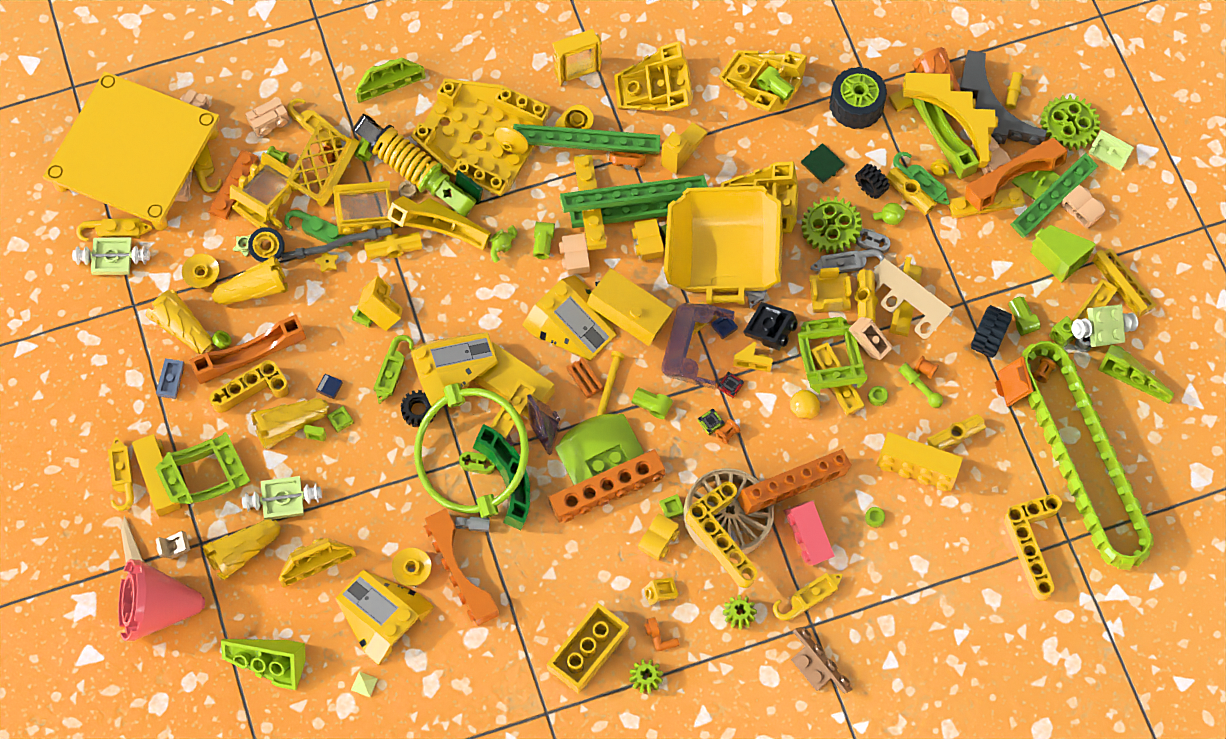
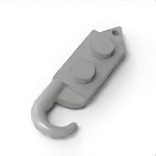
M876 249L836 253L821 256L810 269L820 272L821 268L838 267L839 273H846L863 269L866 265L867 257L876 256L880 259V263L885 257L881 251Z

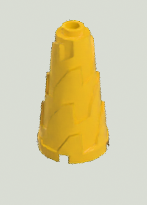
M272 256L231 280L216 286L217 288L214 289L212 298L215 303L227 305L287 292L288 284L287 282L282 283L284 278H286L278 259Z
M168 289L157 297L152 303L154 306L153 311L148 308L146 317L149 320L158 324L170 335L175 336L182 343L192 348L196 353L204 354L215 350L212 337L204 330L175 290L171 289L170 291Z
M315 398L258 410L251 413L253 426L256 425L257 430L255 431L264 449H268L278 442L295 435L305 425H311L313 422L325 417L330 409L326 400Z
M263 520L247 529L243 528L229 536L226 535L216 541L207 543L203 546V551L213 570L220 569L221 572L217 573L218 577L221 580H225L244 566L245 562L260 553L261 549L276 540V537L280 535L281 527L276 520Z

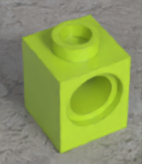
M1066 316L1053 326L1049 334L1050 338L1063 348L1076 339L1072 333L1073 321Z

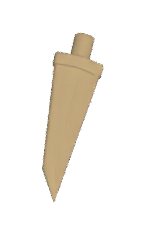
M124 516L121 534L125 561L127 563L129 559H136L144 562Z

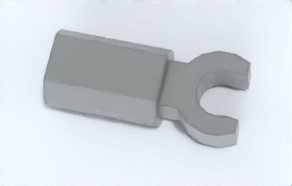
M456 517L455 525L458 529L468 528L469 531L489 532L490 518L470 517V519Z

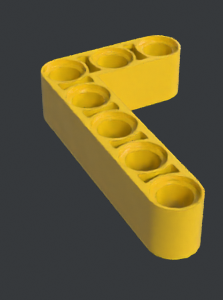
M724 482L690 506L686 514V521L740 587L749 588L757 578V569L714 518L715 514L732 503L737 494V487L732 482ZM723 491L728 492L730 496L724 495ZM708 502L714 503L715 506H710ZM693 512L698 513L700 517L694 516ZM705 527L710 528L713 532H707ZM717 543L724 544L725 548H721ZM730 558L736 559L738 563H733ZM743 574H748L751 579L745 578Z
M1054 494L1013 505L1004 516V523L1032 593L1040 601H1045L1054 591V583L1030 524L1057 514L1062 502ZM1047 503L1054 504L1055 509L1049 508ZM1028 509H1035L1037 514H1031ZM1010 514L1017 515L1019 519H1012L1010 517ZM1017 532H1023L1026 538L1019 537ZM1024 550H1030L1033 556L1026 555ZM1032 568L1039 569L1041 574L1033 573ZM1039 586L1046 587L1048 593L1040 591Z

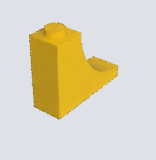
M693 122L680 135L672 131L662 144L661 166L677 175L707 136V131Z

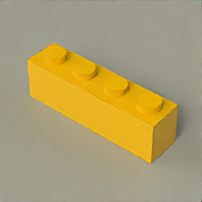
M152 434L131 442L158 516L161 517L182 509L180 503L171 502L155 469L159 462H162L164 459L161 452L164 450L161 439L157 440L155 435Z

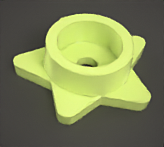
M251 234L241 237L236 236L237 242L233 251L242 252L247 257L249 253L248 240Z

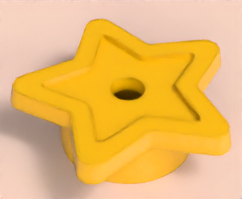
M328 252L322 254V257L315 259V263L321 266L322 273L337 270L335 262L339 256L337 254L330 255Z

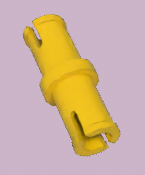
M1020 72L1012 73L1011 83L1007 88L1008 95L1005 106L1008 109H1016L1018 96L1022 92L1021 84L1024 75Z

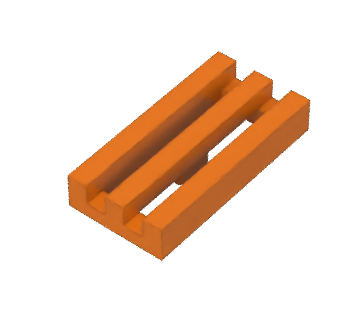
M583 357L579 361L573 362L571 366H566L567 371L586 399L603 390V386ZM580 365L583 366V368L585 369V371L587 372V374L589 375V377L591 378V380L593 381V383L596 385V387H597L596 389L594 388V386L592 385V383L589 381V379L587 378V376L585 375V373H584L583 370L581 369ZM576 368L591 392L587 391L573 369Z

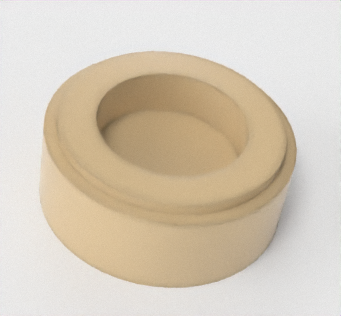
M409 181L402 182L398 187L400 197L405 196L410 200L414 199L417 195V187Z

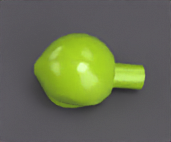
M888 203L883 207L882 212L873 213L874 220L883 219L889 225H896L903 220L905 210L897 203Z

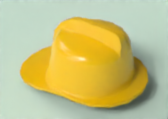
M573 105L560 116L554 127L590 129L594 120L593 113L585 105Z

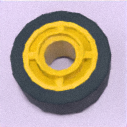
M262 227L251 234L248 240V249L257 261L264 262L272 256L279 259L285 250V242L277 230L270 227ZM266 240L271 242L269 250L262 249V243Z

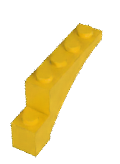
M401 196L392 202L387 216L389 220L401 227L411 226L443 233L467 242L482 251L486 249L492 234L430 197L417 204L407 197Z

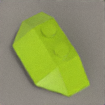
M402 57L389 60L379 66H373L365 71L355 91L357 101L361 103L426 78L425 69L423 66Z

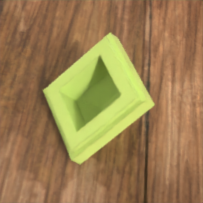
M359 671L351 691L370 697L378 678Z

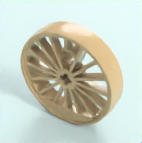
M732 468L716 469L704 474L692 485L685 499L683 515L688 533L701 548L711 553L687 523L686 514L692 505L693 496L698 499L705 496L697 491L702 486L709 493L713 490L708 484L715 481L717 487L722 484L720 480H728V482L732 483L737 482L741 486L734 500L726 508L715 514L714 518L718 517L716 520L722 522V527L724 524H727V533L730 537L732 524L740 545L738 547L745 555L751 553L764 542L771 530L774 519V506L771 505L764 508V512H754L746 515L737 498L744 486L749 487L760 481L744 471ZM708 502V504L715 506L714 503ZM693 512L694 516L700 517L696 514V512ZM746 516L765 518V526ZM745 523L762 531L763 533L759 537H757L746 526ZM738 526L753 542L749 544L744 543ZM705 527L707 532H712L710 528ZM717 543L721 548H725L724 544Z

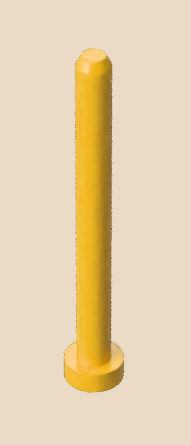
M612 351L611 353L613 360L596 416L603 415L606 412L619 363L624 360L625 355L621 352Z

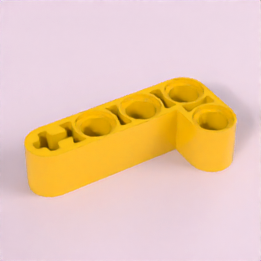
M266 360L210 394L209 400L216 412L223 413L266 387H269L275 397H286L289 393V386L276 363ZM274 370L271 374H266V371ZM253 379H256V380H257L256 383H254V384H249V382H250L251 380H253ZM279 384H283V385H284V386H283L282 388H280V389H276V388H275V387H276L277 385H279ZM240 389V392H239V393H237V394H233V393H232L234 390Z

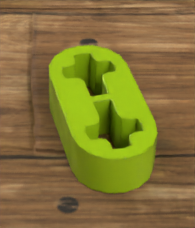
M464 452L459 457L460 467L468 472L489 475L496 469V466L485 455L480 453ZM471 458L472 462H469L468 465H465V461L463 460ZM486 461H489L490 465L492 466H488V468L485 469L483 464H486Z

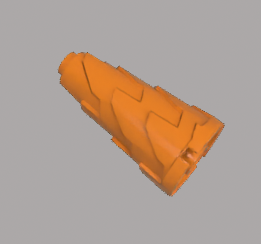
M945 47L932 49L923 54L924 58L922 61L919 57L913 62L912 65L917 73L950 74V81H953V91H961Z

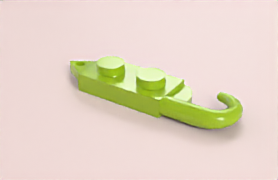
M407 335L395 337L384 358L373 388L376 391L379 404L389 396H393L405 363L403 354L396 351L399 343L407 341L410 345L409 349H413V340Z

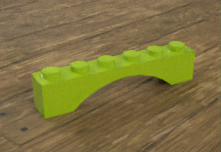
M911 98L959 180L976 173L979 161L971 148L961 141L953 131L942 109L932 103Z

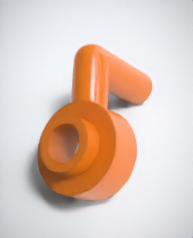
M656 618L647 619V623L644 624L647 636L651 635L657 651L679 646L678 638L662 642Z

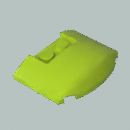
M603 414L589 418L569 430L563 436L559 445L557 444L555 447L573 485L644 454L624 414Z

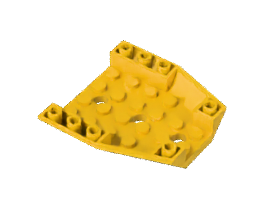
M445 78L436 92L437 101L425 122L417 124L411 134V138L438 163H441L450 174L456 176V173L460 170L483 189L501 196L511 189L535 145H528L527 151L523 154L514 153L508 155L505 153L506 150L495 140L494 132L501 126L513 128L514 124L545 126L551 106L503 85ZM443 120L450 121L448 126H442L440 123ZM480 134L483 137L481 140H474L473 136Z

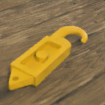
M295 98L288 103L287 110L290 116L311 134H313L319 121L337 130L314 110H306L299 114L294 109V105L296 103L305 104L306 101L304 99ZM320 128L318 131L320 139L328 138V132ZM334 139L336 147H342L340 139ZM330 141L322 142L324 145L332 146Z
M206 143L194 167L201 189L205 192L213 193L220 189L222 181L218 179V183L214 187L207 185L206 178L213 175L215 169L208 144Z
M140 218L89 220L82 222L77 227L76 233L78 238L83 241L89 240V238L82 235V231L85 228H95L100 238H140L141 235L152 230V227L142 222Z
M115 437L111 448L108 449L111 481L115 491L126 492V503L119 506L114 500H111V505L118 511H125L134 503L129 448L124 446L118 437Z
M825 573L795 592L791 598L794 609L788 613L783 614L779 611L778 606L781 600H777L773 606L775 616L782 621H788L807 611L838 591V585L843 574Z

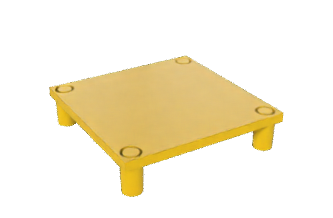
M104 71L44 173L43 178L52 182L59 192H65L70 189L151 221L156 230L163 231L168 227L166 215L207 141L218 137L217 123L220 117L218 114Z

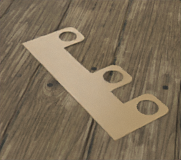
M886 258L873 271L877 283L875 292L883 283L892 289L881 301V305L889 312L895 311L905 299L925 315L915 327V332L924 339L928 338L953 310ZM895 296L897 298L896 305L888 307L886 305L887 299ZM925 322L930 323L931 330L926 334L921 333V325Z

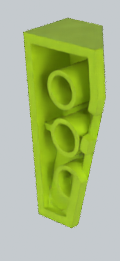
M1110 345L1098 371L1169 404L1174 393L1130 353L1120 346Z
M263 639L221 640L222 659L241 669L247 668L255 672V676L259 678L263 676L271 680V684L277 687L292 690L298 688L306 662L305 643L290 640Z

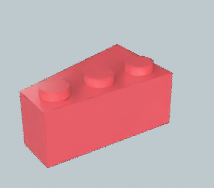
M813 501L803 502L783 510L794 532L795 540L801 547V555L805 563L808 562V565H815L835 557Z

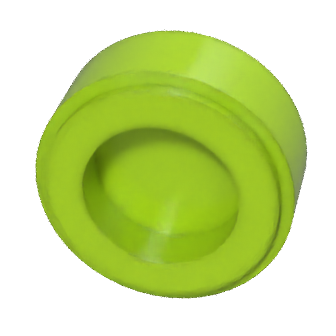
M218 330L212 336L213 343L220 349H227L232 343L231 337L225 331Z
M875 386L869 391L868 399L871 404L882 406L888 399V392L882 386Z
M871 507L866 512L865 521L870 527H880L884 523L885 513L879 507Z

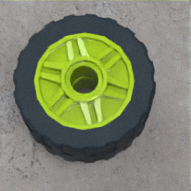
M852 67L842 71L833 82L829 102L830 110L836 121L852 129H864L875 124L882 116L887 96L886 84L882 80L883 78L868 68Z

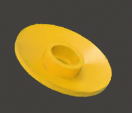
M501 126L494 132L495 140L506 151L515 154H523L527 151L528 142L517 130Z
M201 253L189 257L184 262L181 273L187 285L202 289L209 287L217 280L220 269L215 258ZM200 272H205L204 275L199 276Z
M418 548L401 550L392 561L394 578L405 586L422 584L431 573L429 556ZM411 566L416 568L414 572L409 571Z

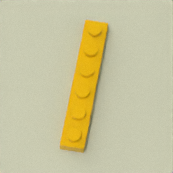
M592 155L575 156L574 166L578 191L597 189ZM601 208L583 210L582 217L588 250L607 248Z

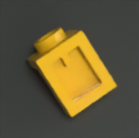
M673 577L652 580L644 587L645 597L648 599L650 606L655 605L658 601L675 599L679 596Z

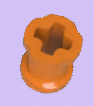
M922 355L914 370L922 372L931 380L939 365H934L927 361Z
M1041 358L1039 367L1032 373L1033 378L1039 382L1047 383L1049 380L1048 376L1051 371L1055 370L1056 364L1050 359Z
M728 419L720 430L717 429L715 431V434L721 442L727 444L729 439L741 430L732 419Z

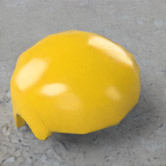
M800 390L793 394L790 400L791 411L800 419H813L819 414L821 406L818 396L810 390Z

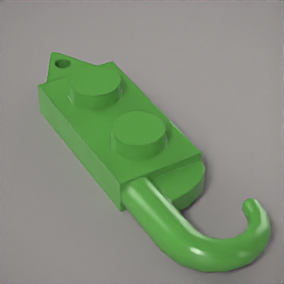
M899 152L894 156V167H898L910 179L918 181L920 188L934 201L949 205L946 194L947 188L922 166L911 165L906 168L900 163L899 159L901 157L907 156L911 158V154Z
M291 210L284 218V223L289 229L293 228L289 223L291 217L302 219V230L305 234L327 244L346 236L338 234L337 226L301 210ZM349 242L342 246H352V242Z

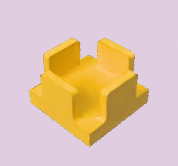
M838 267L821 268L819 275L809 276L813 313L851 310L850 297L852 292L850 276H847V273L839 274Z

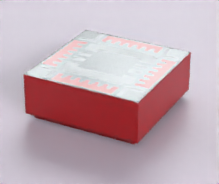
M727 372L717 389L734 398L744 385V381Z

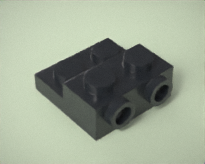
M761 302L743 332L745 336L759 340L764 346L779 351L782 346L785 347L787 345L788 335L791 331L796 330L798 322L794 312Z

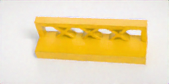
M1112 248L1106 251L1101 249L1095 253L1092 262L1108 282L1118 288L1117 293L1137 318L1156 308L1157 304ZM1107 255L1111 256V258L1114 260V263H1112V261L1108 258ZM1131 285L1135 286L1137 292L1132 288ZM1143 300H1146L1149 306H1147Z
M906 256L902 271L919 284L923 267L912 265V258ZM905 299L893 311L889 333L908 337L914 306Z

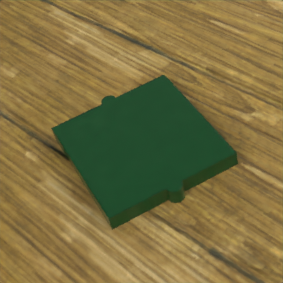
M823 143L815 150H811L810 154L801 160V164L823 184L832 176H836V173L845 166V163Z
M459 170L456 173L455 185L475 198L476 204H479L483 188Z

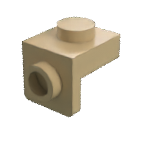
M180 531L166 539L156 538V549L160 557L173 559L190 551L187 534L184 531Z

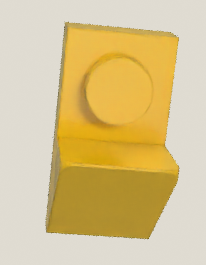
M756 342L734 355L733 366L771 372L773 358L763 354L754 355Z

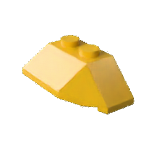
M330 538L316 539L311 545L306 547L300 546L290 553L279 581L283 588L357 557L355 550L352 546Z

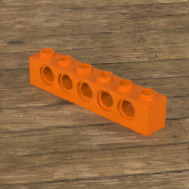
M653 449L548 496L549 504L559 523L562 521L569 522L580 513L586 514L590 512L593 507L598 505L604 506L613 498H622L633 489L640 490L651 481L657 482L661 480L665 475V467L656 450ZM640 469H646L648 473L642 475L638 471ZM622 477H629L631 480L625 483L620 479ZM611 485L613 488L607 491L603 489V486ZM587 493H594L595 497L589 499L585 495ZM573 500L577 502V505L571 507L567 503Z
M843 449L746 487L742 489L737 500L744 513L749 515L846 475L852 464Z

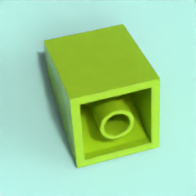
M1049 225L1046 229L1041 228L1035 234L1036 239L1032 242L1033 246L1030 252L1062 283L1089 260L1096 244L1058 227Z

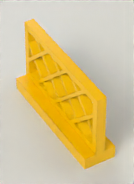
M319 121L286 183L317 201L318 205L323 207L332 195L334 185L338 184L360 141L355 138L350 139L322 121ZM320 128L328 132V138L320 139L318 133ZM334 139H341L346 142L344 147L337 149ZM330 141L333 150L324 152L322 142ZM318 143L321 152L312 154L310 146ZM334 153L336 162L328 164L326 154ZM322 155L325 165L316 167L313 157ZM310 158L312 168L304 169L302 160ZM326 168L328 176L320 179L317 170ZM314 171L316 180L308 182L305 172ZM302 174L304 183L298 184L292 180L294 175ZM318 183L320 189L318 195L310 190V184Z

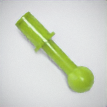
M905 362L898 371L910 382L909 385L914 383L927 396L931 407H941L944 401L942 395L933 393L919 378L921 374H917Z

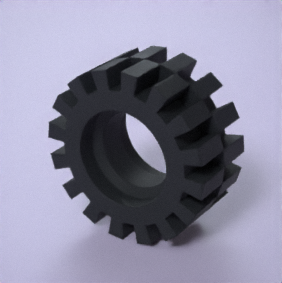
M866 164L855 175V180L859 182L858 186H861V190L865 191L867 195L870 194L871 198L877 199L889 189L888 179L885 178V174H882L880 169L877 170L875 165Z
M413 390L411 395L407 393L406 398L403 397L401 413L408 425L411 423L412 427H416V425L420 426L431 405L425 392L422 393V390H418V393H415V390ZM415 403H423L426 406V410L423 414L416 415L411 411L412 406Z

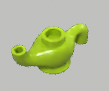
M513 225L507 228L508 233L503 232V229H501L489 239L492 242L491 258L494 263L500 260L497 255L498 252L503 251L505 253L512 247L511 241L516 238L518 233Z

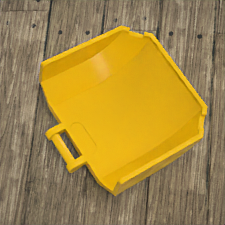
M763 186L687 188L678 200H673L668 204L664 273L667 283L687 292H706V304L713 305V303L745 304V291H765L781 282L783 242L781 201L770 195ZM738 291V295H713V292Z

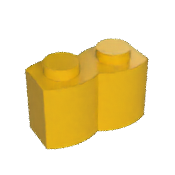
M657 219L634 222V228L631 229L633 240L637 239L638 245H635L636 255L641 257V261L664 257Z
M658 513L639 542L638 549L657 561L661 557L665 558L670 550L668 545L671 541L675 542L680 534V531H678L679 524Z

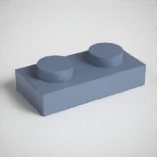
M165 358L156 391L158 397L177 398L185 366L184 361Z

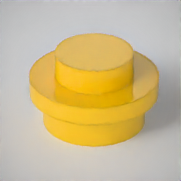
M937 159L931 164L930 169L933 174L937 176L948 174L949 167L945 160Z

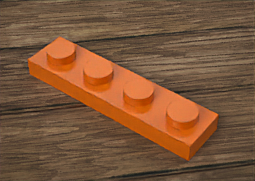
M241 150L209 209L211 215L225 220L228 219L233 209L232 206L237 202L235 199H230V186L233 184L238 187L240 177L242 175L245 177L250 175V167L259 161L257 155Z

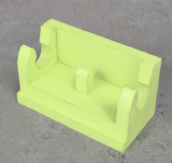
M1101 130L1088 154L1121 171L1134 147Z

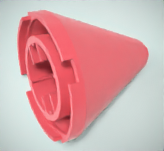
M129 559L127 561L124 571H128L126 579H121L118 602L119 627H125L126 632L121 633L124 641H135L200 613L201 609H204L205 598L202 597L200 592L141 560Z

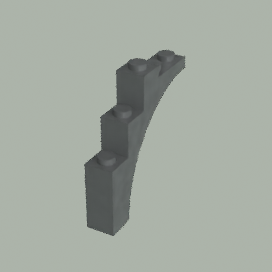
M968 50L960 90L963 92H973V99H976L975 109L995 110V116H998V127H995L991 136L998 144H1005L1008 138L1016 142L1022 141L1031 145H1040L1045 139L1046 130L1033 127L1019 120L1000 104L987 80L985 69L986 53Z

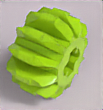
M739 594L737 600L730 597V603L725 602L724 607L726 609L723 610V615L727 616L725 618L726 623L732 621V628L736 624H738L739 630L742 629L743 624L748 628L750 627V622L755 621L753 615L757 614V610L753 608L754 602L748 603V596L741 600V595ZM739 609L743 610V614L741 613V615H737L736 613L737 611H739Z
M642 659L641 666L638 663H634L635 669H630L632 676L629 678L630 682H635L633 689L640 687V693L647 689L648 694H651V687L654 690H658V684L663 683V679L660 678L663 675V671L658 670L660 665L655 664L652 666L653 660L651 659L648 664H645V660ZM648 673L649 677L647 680H644L643 676Z

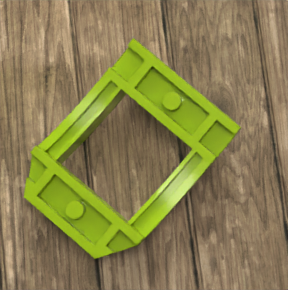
M841 316L803 322L801 331L798 333L800 351L809 385L818 394H820V389L856 384L859 389L868 379L864 371L857 340L849 331L852 325H849L847 320ZM844 335L850 366L816 371L808 340Z
M224 432L222 436L215 439H209L184 450L172 453L169 451L162 462H159L155 468L172 503L193 504L202 502L251 482L227 432ZM215 454L228 481L190 494L177 466L195 462Z

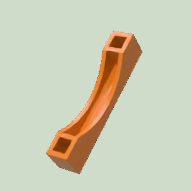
M1054 137L1043 141L1037 147L1029 149L1026 153L1013 158L1004 165H1000L997 169L984 174L981 178L971 181L966 185L965 199L978 211H981L994 203L999 190L1011 179L1037 170L1052 171L1065 164L1068 150Z
M295 314L277 322L265 333L246 343L225 350L206 352L189 361L199 383L203 384L306 339V336Z
M445 508L426 517V525L423 527L428 537L432 535L435 541L432 545L436 553H441L443 557L441 563L445 571L449 569L452 575L449 579L453 587H458L460 591L458 597L462 605L466 603L469 608L466 612L470 621H475L477 626L499 616L498 609L490 593L472 584L457 566L453 553L456 529L447 509Z

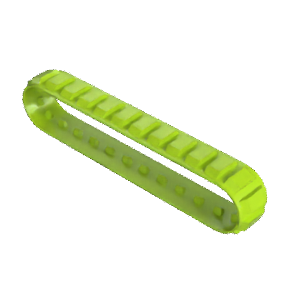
M1039 341L1037 344L1031 343L1023 350L1021 357L1024 356L1034 391L1028 395V402L1032 410L1036 412L1035 417L1039 426L1044 429L1043 435L1047 443L1052 447L1051 452L1055 461H1058L1060 464L1059 470L1063 478L1068 482L1069 492L1076 499L1075 505L1079 514H1082L1084 517L1085 527L1092 534L1091 540L1095 549L1099 550L1100 557L1108 565L1111 564L1118 569L1130 570L1133 565L1139 567L1150 555L1149 551L1154 546L1153 534L1150 533L1149 529L1150 524L1146 516L1141 512L1142 507L1138 498H1135L1133 495L1134 490L1130 481L1126 480L1124 476L1123 466L1117 461L1116 451L1108 441V434L1100 424L1101 419L1097 411H1094L1092 407L1093 402L1089 394L1084 390L1085 385L1081 377L1076 373L1077 368L1073 360H1070L1068 352L1061 345L1052 343V341ZM1037 356H1045L1054 360L1060 367L1139 537V545L1142 546V550L1137 549L1133 553L1134 556L1122 555L1110 545L1108 537L1094 511L1091 500L1088 498L1084 485L1071 461L1068 450L1054 424L1051 413L1048 411L1044 398L1031 374V364H1028L1027 360L1033 361Z

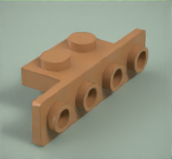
M802 627L795 628L793 633L805 647L791 661L813 688L818 691L832 679L844 694L852 690L850 681L837 671V665L832 660H828L824 655L823 648L819 644L814 643L810 632Z

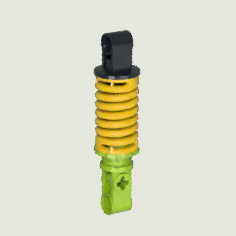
M362 114L352 128L356 134L371 143L369 150L371 154L378 155V158L384 160L385 164L395 169L397 173H400L412 185L417 186L420 192H424L427 189L432 196L435 197L437 195L464 217L468 215L477 202L475 198L451 182L448 174L441 172L443 167L441 163L431 161L432 158L426 156L424 151L421 152L419 147L415 148V144L410 143L409 139H404L405 137L402 134L398 135V131L394 129V126L388 125L382 128L371 117Z

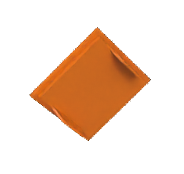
M1024 356L997 372L999 380L995 382L998 395L1005 398L1007 407L1034 392Z

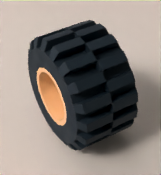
M992 305L988 306L972 340L971 349L991 358L996 356L1012 320V314Z

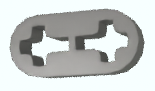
M868 229L859 231L860 238H856V244L859 247L867 250L876 249L883 254L888 252L891 243L888 237ZM863 235H864V236H867V238L865 239V241H862V240H861V238L863 237ZM884 242L883 247H879V244Z

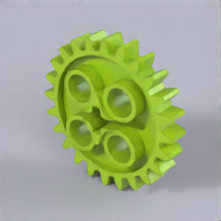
M1062 95L1060 100L1055 97L1053 102L1049 101L1048 105L1044 107L1040 124L1042 125L1041 129L1046 130L1045 137L1050 136V139L1054 137L1063 147L1068 146L1069 151L1072 150V147L1079 150L1080 145L1086 148L1087 143L1091 145L1093 139H1096L1097 133L1100 130L1099 125L1101 121L1098 120L1100 115L1095 114L1096 108L1090 109L1092 103L1085 104V98L1079 101V96L1072 99V96L1069 95L1068 99H1066Z
M828 196L825 202L822 198H820V204L813 202L814 208L807 207L809 213H804L805 219L801 220L803 225L801 229L804 232L803 237L807 238V244L812 243V249L819 247L820 253L823 249H826V254H829L830 250H833L834 254H836L837 249L844 252V246L850 249V242L856 244V238H860L859 231H862V218H860V212H856V206L851 207L850 201L845 204V200L842 198L839 202L837 196L831 201ZM828 212L834 213L832 215H827ZM848 222L847 225H842L841 223ZM817 225L823 226V227H821V228H819V229H818V228H814V227L817 226ZM832 235H836V236H837V237L834 238V239L829 238V237L832 236Z

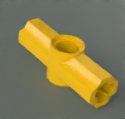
M898 167L892 168L885 176L888 182L901 193L903 200L911 202L924 215L929 214L936 206L937 202L920 188L918 181L910 179Z
M419 232L401 236L399 234L385 236L382 240L364 243L367 260L385 256L397 258L402 256L404 252L423 249Z
M864 269L857 274V290L854 296L858 302V319L865 317L876 323L875 307L878 304V297L875 295V273L872 270Z
M977 413L961 422L952 423L949 428L928 437L926 441L929 446L944 450L952 445H959L964 439L985 430L986 426L983 418ZM952 431L959 432L961 436L953 435Z

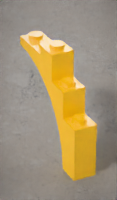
M906 73L903 79V97L932 103L953 116L966 130L973 143L977 160L979 161L978 168H986L992 158V152L989 151L988 144H991V134L995 127H998V116H995V110L975 109L976 99H973V92L953 91V81H950V74Z

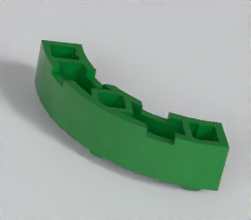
M483 424L473 449L485 455L496 466L507 488L516 474L520 456L515 448L511 447L503 439L500 433ZM526 470L518 487L507 498V511L503 523L520 531L526 521L530 507V482Z

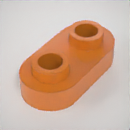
M612 151L609 154V161L614 166H623L625 164L631 165L632 168H641L646 164V156L639 153Z

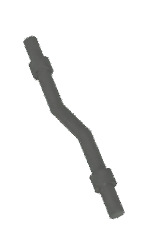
M392 228L368 229L367 232L347 235L326 245L306 249L304 247L296 248L295 251L282 253V259H303L309 255L331 251L349 242L365 239L375 240L381 236L392 235Z

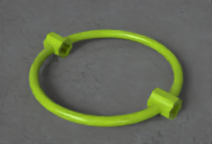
M460 383L450 384L443 389L445 396L428 410L418 428L414 446L416 470L428 494L442 506L460 513H480L481 518L492 517L499 513L497 506L515 491L525 473L529 455L526 428L516 409L497 393L482 388L462 389ZM464 396H482L500 404L514 420L521 443L520 461L513 480L499 496L494 498L493 494L484 495L476 499L477 505H460L444 498L430 483L422 460L423 439L430 421L444 405L448 403V407L452 408L466 402Z

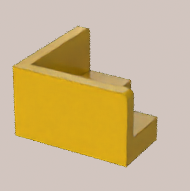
M377 275L362 289L357 309L384 331H387L401 319L403 308L389 297L391 286Z

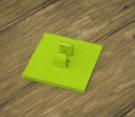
M1037 170L1015 177L1011 183L1021 187L1023 192L1036 200L1060 176L1054 171Z

